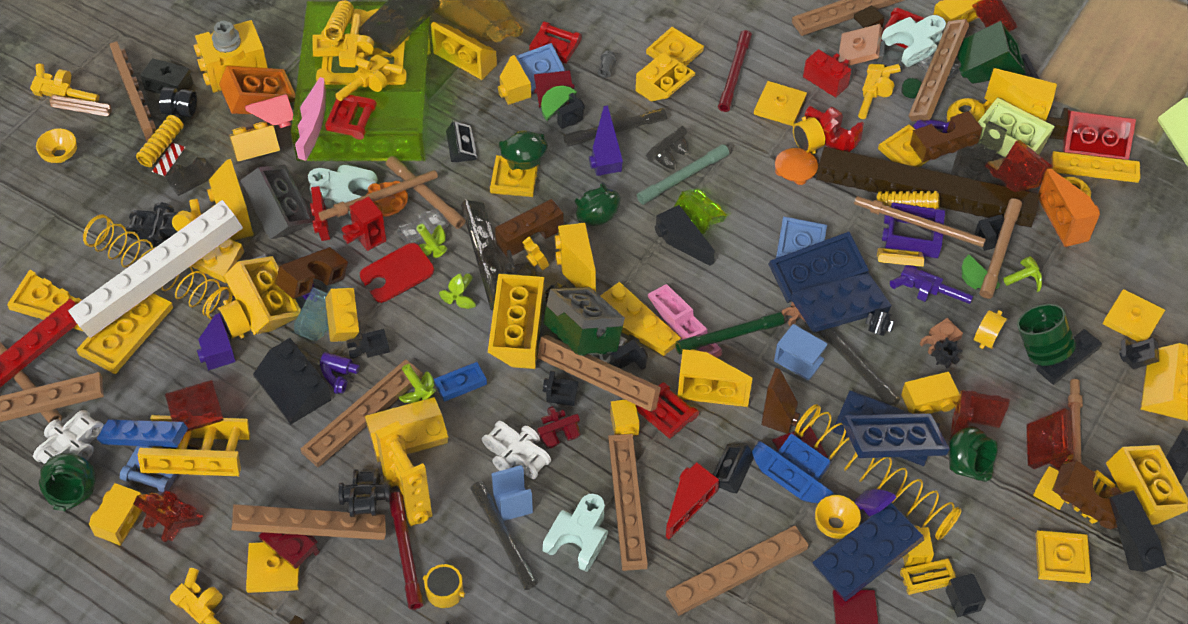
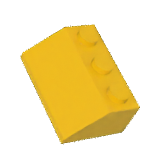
M437 22L431 24L434 54L481 80L497 66L496 51L493 48L480 43L475 38L469 37L459 29H455L448 24Z
M228 159L209 179L211 189H207L210 202L215 201V204L223 200L243 228L229 238L235 241L253 236V231L232 161Z
M273 256L238 261L224 275L254 335L271 332L303 315L296 300L292 299L275 284L279 267Z
M1177 343L1158 348L1159 362L1146 365L1140 410L1188 421V345Z
M435 397L365 416L377 463L381 461L375 431L396 421H399L403 428L407 454L448 443L447 430Z
M1159 445L1122 447L1106 462L1119 490L1122 492L1134 490L1152 525L1159 524L1188 511V498Z

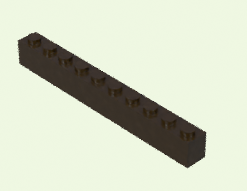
M828 147L823 148L816 180L874 193L882 191V193L889 191V193L896 191V193L903 191V193H906V191H910V193H913V191H917V193H920V191H924V193L931 191V193H934V191H938L939 207L985 218L997 215L1004 217L1009 200L1018 199L1022 202V207L1015 224L1030 228L1036 216L1040 195Z

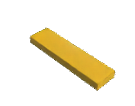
M1053 151L1051 156V169L1056 173L1136 183L1140 180L1139 161Z

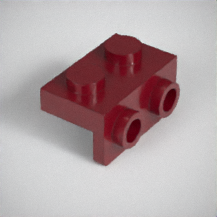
M262 532L258 536L262 542L294 569H297L311 553L315 556L320 553L316 546L318 542L312 535Z

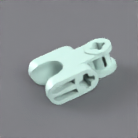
M938 15L928 16L917 23L911 17H908L887 27L881 39L888 46L896 43L907 45L908 48L904 50L901 61L905 66L910 67L928 58L936 51V44L940 42L946 23Z
M341 165L337 172L325 168H315L308 174V181L311 184L310 192L311 187L320 186L323 199H325L324 203L328 208H332L334 204L343 201L346 203L361 197L360 195L353 194V192L360 189L368 190L369 185L378 181L373 171L349 165Z
M596 494L584 496L573 514L562 510L543 541V552L554 555L560 546L566 543H575L582 549L578 557V567L585 572L589 571L608 535V530L600 527L604 520L605 508L602 497Z

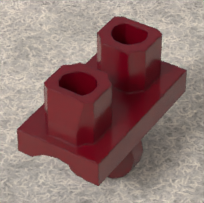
M553 406L547 408L548 415L541 417V421L543 424L551 423L537 428L536 432L546 449L559 445L560 442L556 433L560 431L564 432L567 441L579 438L578 423L580 418L578 413L559 420V418L566 416L565 411L560 410L556 412Z

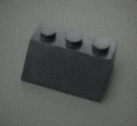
M291 338L271 348L253 373L255 379L290 425L331 401L327 383Z

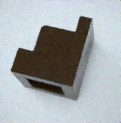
M872 5L855 13L853 17L863 28L880 24L883 28L885 19Z
M1063 108L1060 118L1047 117L1046 122L1055 126L1049 137L1050 139H1064L1068 128V108Z

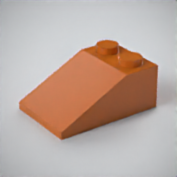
M226 66L219 83L232 114H251L246 111V105L285 94L288 96L289 103L297 100V96L284 69Z
M1047 169L1038 193L1040 194L1039 202L1064 247L1088 242L1100 216L1098 206L1093 203L1090 196L1054 170Z

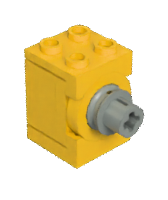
M252 20L235 24L234 28L231 22L220 21L214 26V32L211 35L209 32L195 35L197 44L193 45L196 56L201 58L197 59L200 71H205L203 78L206 86L210 85L213 93L218 92V90L222 91L219 83L226 66L267 68L264 49Z

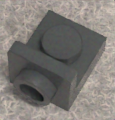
M881 41L879 58L874 60L877 61V64L885 65V67L899 64L900 70H902L903 62L901 60L904 52L884 50L885 42Z

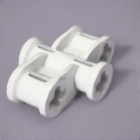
M86 410L77 412L65 425L59 419L53 420L44 430V436L48 439L36 448L33 458L37 462L45 464L52 456L60 453H71L88 460L94 451V447L90 443L98 437L104 424L91 418L90 413Z
M497 421L495 428L488 435L482 437L483 444L490 451L498 455L492 461L499 471L509 469L513 465L515 467L522 465L524 474L531 479H536L538 472L543 466L549 465L551 462L547 452L535 445L540 441V437L529 426H523L521 433L518 434L504 422Z

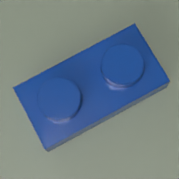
M478 362L435 378L434 384L442 400L445 402L487 385V379Z

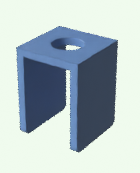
M793 324L778 342L774 361L802 378L810 380L824 362V358L820 355L826 349L827 343Z
M522 465L491 474L493 496L502 522L533 513L531 489L525 490L524 469Z

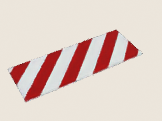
M172 143L152 172L165 176L185 147Z

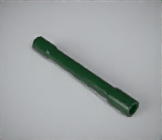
M781 312L763 316L760 319L704 335L678 340L675 342V348L680 355L683 350H698L701 347L742 335L782 326L785 323L784 316Z

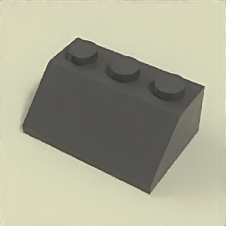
M285 164L258 167L240 180L244 192L249 197L254 211L270 239L285 237L313 224L312 220L314 219Z

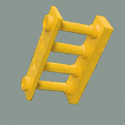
M151 415V421L184 422L188 429L176 449H162V447L139 448L137 455L141 473L215 476L240 475L239 452L235 450L238 440H250L248 419ZM190 438H204L201 450H187ZM214 439H228L225 451L211 450Z
M396 421L376 430L375 434L384 482L385 480H390L391 488L398 486L404 497L407 521L411 527L415 524L426 522L432 517L425 465L423 463L415 467L412 465L406 453L403 428L399 421Z

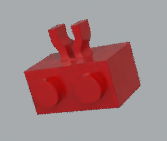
M818 49L806 59L803 78L836 98L849 86L852 69L848 68L849 60L845 59L843 62H839V54L836 53L831 57Z
M368 196L350 205L352 224L341 228L345 234L343 239L346 243L349 244L358 238L365 249L369 251L386 242L383 214Z

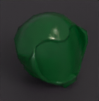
M524 130L516 132L505 141H500L499 148L501 149V156L507 160L512 170H528L536 165H541L542 157L547 151L548 144L543 133L537 134Z
M601 183L600 188L590 189L583 194L581 199L579 197L576 198L574 202L577 206L576 217L579 223L600 226L612 220L619 210L621 201L619 193L608 189L604 183Z
M974 426L959 430L949 442L950 470L957 475L973 478L978 481H989L993 478V467L998 452L997 442L987 437L984 431Z
M60 453L50 457L42 466L38 484L45 499L54 507L53 509L65 512L66 509L79 505L93 494L96 475L93 466L85 458L71 453Z

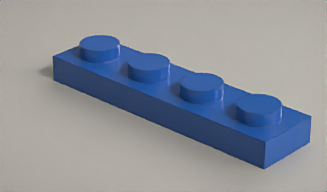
M107 420L97 440L103 445L177 448L188 427L184 422Z

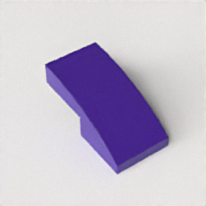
M871 489L864 491L853 502L858 506L859 510L864 509L870 517L879 513L897 497L885 490Z

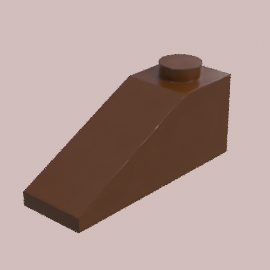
M775 368L767 389L761 425L788 434L791 426L796 427L800 417V413L797 412L798 401L781 370Z

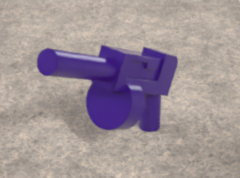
M906 265L901 276L890 281L892 289L902 285L920 289L917 299L924 302L927 301L930 293L937 295L938 292L971 304L973 299L972 295L942 284V278L922 270L919 271L913 265Z

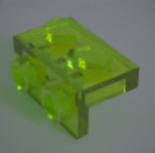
M701 189L682 191L674 207L680 205L702 234L706 233L710 224L724 222L727 217L721 206L711 201Z

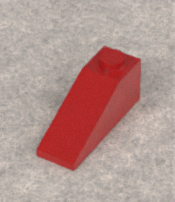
M697 462L691 468L687 467L679 477V485L666 526V538L669 540L718 491L719 479Z

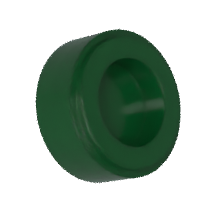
M914 78L906 79L902 84L901 92L905 97L914 99L917 97L922 83Z

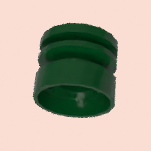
M1038 305L1030 308L1018 318L1017 328L1024 342L1028 358L1034 364L1042 366L1054 365L1064 361L1075 351L1076 342L1066 313L1059 305Z

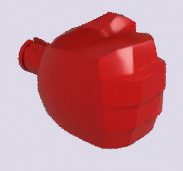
M812 106L807 108L804 114L806 119L810 117L817 119L824 131V145L828 148L850 152L861 141L864 127L863 122L857 123L850 130H846L841 127L843 115L835 107H830L825 113Z

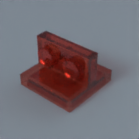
M1064 408L1026 424L1029 467L1037 469L1050 463L1060 469L1062 465L1073 462L1071 411Z

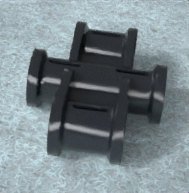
M163 202L154 205V212L131 211L129 215L131 221L126 231L135 232L140 240L147 239L151 242L153 248L157 247L178 232L172 225V219L178 212H174V208L170 204ZM127 234L128 237L138 240L134 234Z
M375 468L374 471L359 472L358 469H355L353 471L352 485H345L343 482L339 483V503L344 505L345 502H349L350 517H355L357 514L376 516L377 500L391 502L390 480L380 483L379 468Z

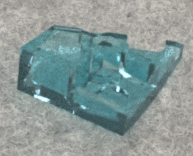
M313 287L294 323L295 334L317 341L329 330L325 297L328 293Z

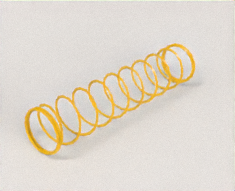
M104 214L92 218L83 233L84 244L89 247H95V251L100 252L110 244L114 234V226L122 227L125 233L118 236L109 247L108 258L110 260L116 259L123 252L127 242V234H134L138 241L131 244L124 252L121 259V265L124 268L130 266L137 258L141 241L149 243L152 249L143 253L139 259L156 248H153L151 242L147 239L140 240L135 232H127L123 225L114 224L112 219ZM106 218L107 227L98 235L94 244H88L86 236L91 225L97 219ZM110 227H112L113 230L109 242L103 249L98 250L96 246L106 238ZM125 235L126 238L122 250L117 256L111 258L109 254L113 244L117 239ZM139 243L135 258L128 265H123V259L127 251L134 244ZM190 266L192 273L184 277L178 284L175 298H183L192 286L194 273H200L204 276L205 281L195 288L189 298V307H195L201 302L206 293L207 282L214 281L219 289L209 296L202 309L203 315H207L212 320L213 317L210 314L214 311L220 300L221 291L226 289L229 291V303L232 301L233 293L229 287H221L217 280H207L203 272H193ZM179 275L176 276L175 281L173 282V284H172L168 289H163V286H162V287H161V288H162V291L165 292V291L170 290V289L174 286V284L176 283V281H177ZM192 275L191 283L185 294L177 297V291L182 282ZM205 283L202 297L192 306L190 304L192 296ZM218 295L217 302L213 309L210 311L211 304L215 297Z
M814 404L803 414L794 432L797 437H803L804 431L809 426H812L817 418L828 414V426L824 434L816 442L814 449L818 447L819 442H822L832 429L843 425L838 423L829 429L831 414L829 412L820 414L821 407L818 404ZM816 409L809 423L801 432H799L806 418L810 415V413L813 410ZM845 428L841 441L838 447L830 455L829 460H831L835 456L839 448L846 441L849 440V437L844 440L846 434ZM856 452L853 458L844 468V471H846L850 467L852 462L858 457ZM891 457L881 458L874 464L875 458H872L867 471L860 478L859 483L864 480L873 467L886 458H889L890 464L884 479L877 489L880 490L885 482L900 470H905V477L896 494L897 498L913 483L921 482L919 493L906 517L927 496L932 493L937 494L933 508L921 528H924L940 510L952 504V511L941 523L935 534V539L941 540L958 520L962 512L961 508H954V503L949 502L933 513L938 502V491H931L918 501L923 488V481L921 479H916L903 488L907 478L906 468H899L888 476L892 465Z

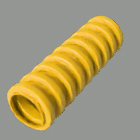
M339 1L324 28V35L329 41L336 42L342 38L354 13V7L349 1Z
M174 115L167 116L166 120L159 126V129L155 131L147 143L144 144V147L140 149V152L136 154L139 163L146 167L153 166L154 162L161 156V153L165 151L176 135L179 134L180 130L184 128L182 121Z
M879 191L877 194V200L891 207L892 203L932 209L939 208L938 191H934V193H931V191H927V193H924V191H920V193H917V191H913V193H910V191H906V193H903V191L896 193V191L889 193V191L885 193Z

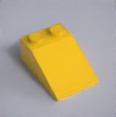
M994 68L984 99L993 104L999 98L1046 122L1057 84Z
M585 223L558 226V235H555L556 249H559L558 252H555L556 264L561 265L562 274L576 288L590 287L596 292V270Z
M695 349L682 351L678 387L679 398L682 400L748 407L752 377L707 352Z

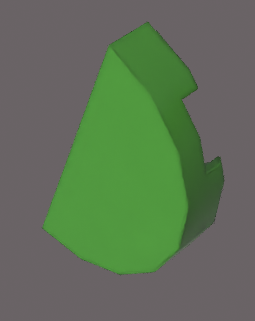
M556 86L548 90L543 96L541 103L542 115L546 121L557 113L558 109L569 102V94L574 93L576 95L577 91L566 86Z
M968 255L963 261L961 276L965 283L973 289H981L987 271L973 257ZM997 282L995 290L999 288V282Z

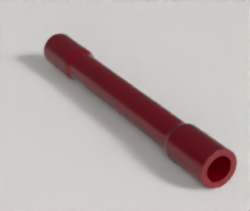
M748 30L740 32L734 59L718 104V109L722 112H728L731 108L736 84L752 38V33Z
M393 492L391 493L389 505L391 516L394 520L401 558L407 604L409 609L416 610L423 607L420 584L417 580L407 527L406 509L402 493Z

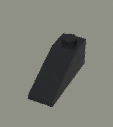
M680 205L656 215L655 231L668 245L709 266L714 264L715 250Z
M1134 490L1110 496V503L1129 570L1146 572L1167 565L1160 539Z

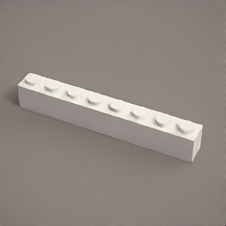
M221 200L69 309L68 312L78 326L91 338L243 227L225 202Z

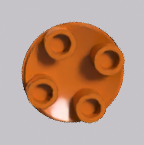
M800 148L786 149L779 153L775 160V173L787 180L794 181L798 185L805 184L818 170V162L815 156Z
M400 182L373 183L369 185L366 195ZM404 190L374 201V204L382 212L383 216L394 215L406 206L408 201L407 191Z

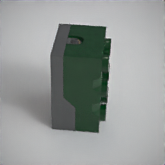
M590 287L550 289L543 323L553 333L557 334L563 343L568 344L575 354L585 356L589 353L607 354V352H617L625 317Z

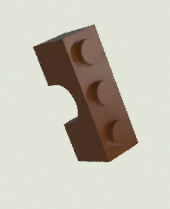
M970 111L950 117L948 133L939 132L933 124L913 130L910 145L922 162L935 160L945 154L954 153L968 146H974L979 142L983 128Z
M550 199L495 227L496 244L504 255L510 258L525 250L522 242L533 234L540 232L547 239L558 233V226L564 225V213Z
M331 247L280 265L275 284L292 299H296L311 293L314 279L322 281L327 286L344 280L348 261Z
M1077 460L1062 465L1052 491L1057 493L1062 500L1079 508L1083 514L1097 520L1102 527L1110 530L1117 528L1109 497L1123 492L1113 487L1101 491L1098 496L1093 488V480L1096 473Z

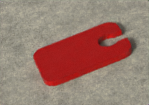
M409 243L364 267L360 271V279L366 286L375 278H384L386 283L383 287L370 291L375 301L384 303L430 278L434 273V267L419 245Z

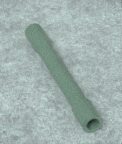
M721 144L681 170L637 193L638 201L644 205L710 164L729 155L727 146Z

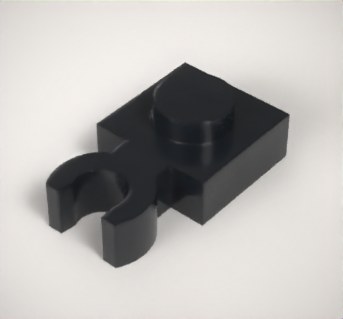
M384 329L361 334L362 340L349 339L346 341L348 349L356 348L349 351L350 358L352 359L358 358L365 352L367 358L390 353Z

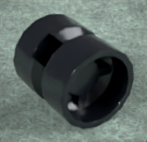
M164 87L159 99L160 112L167 115L179 113V116L193 117L197 108L196 91L181 89L179 92L177 88Z

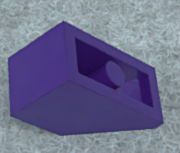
M220 313L215 314L198 339L201 349H198L197 353L200 362H206L208 371L235 362Z

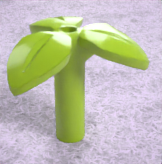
M424 224L417 226V231L426 242V244L419 245L425 255L429 256L433 251L434 258L442 256L447 251V247L441 245L445 241V231L442 226L438 225L432 235Z
M1031 256L1024 258L1020 262L1025 269L1003 278L1005 285L1008 286L1032 276L1036 279L1037 292L1042 287V275L1039 271V266Z
M466 273L464 277L461 274L453 277L448 285L451 292L447 290L440 291L439 296L450 305L456 300L458 307L464 309L476 307V303L470 297L463 296V292L473 279L472 275Z
M410 364L402 367V371L415 389L414 392L399 396L402 402H418L421 397L422 400H426L435 393L436 389L433 388L434 379L428 371L425 372L420 380Z

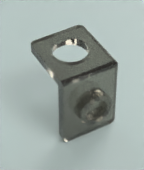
M988 121L982 139L971 150L970 154L990 163L1002 149L1007 129ZM991 129L998 131L1000 138H993L989 131Z
M507 250V262H504L506 274L518 275L519 270L528 269L531 272L529 276L537 277L535 267L530 262L514 265L511 250Z

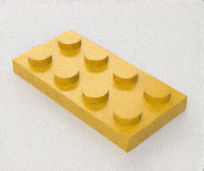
M152 293L91 338L88 336L76 349L78 355L116 374L173 309L172 302Z

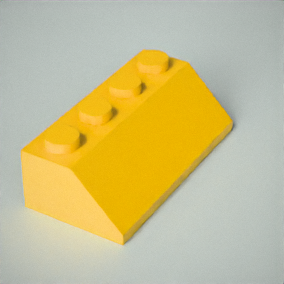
M498 274L488 353L511 367L536 369L545 294L544 277Z

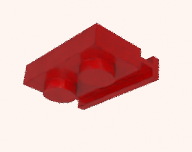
M320 186L311 187L313 203H310L312 215L315 216V220H312L314 232L319 233L321 241L330 240L328 219L322 221L319 217V212L326 210Z

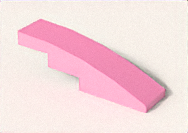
M322 77L318 79L300 107L302 120L298 124L300 138L295 146L298 159L304 161L307 160L316 144L325 115L326 87Z
M667 284L648 294V298L661 317L681 337V340L707 334V328L694 317L693 309ZM716 343L698 349V351L707 352L716 358L722 355V349Z

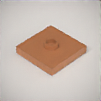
M877 24L842 33L839 62L847 59L849 60V66L878 59L882 37L881 25Z

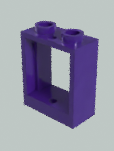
M899 203L891 204L892 208L944 225L945 210ZM885 215L884 224H888L887 228L883 229L882 241H886L885 248L922 252L925 257H939L943 234L932 231L931 241L893 235L895 221L908 222Z

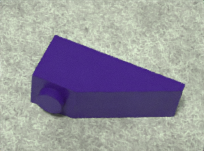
M608 105L603 107L593 144L592 156H589L590 167L595 169L596 176L622 171L623 159Z

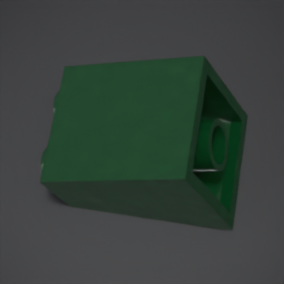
M1002 21L963 39L957 54V59L961 63L959 71L962 77H967L972 84L990 81L994 68L1020 75L1026 74L1019 43Z

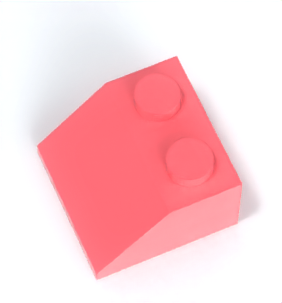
M287 94L245 106L246 111L272 125L278 124L279 128L292 125L291 120H295Z

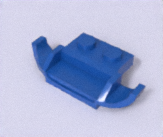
M792 433L778 452L761 441H758L752 450L756 464L761 472L800 500L809 503H819L825 497L836 495L818 482L832 462Z

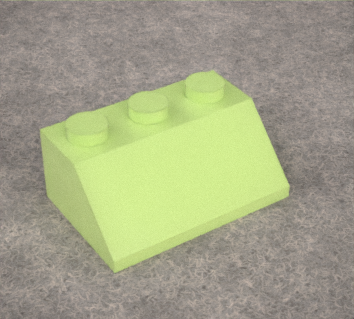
M997 98L978 121L979 125L983 128L978 144L1029 169L1039 157L1055 126Z
M1183 98L1160 115L1157 120L1188 166V98Z

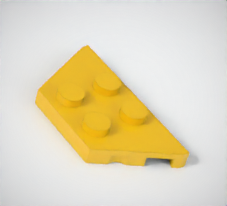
M228 238L192 264L191 267L227 283L224 275L242 257L244 253L243 246Z

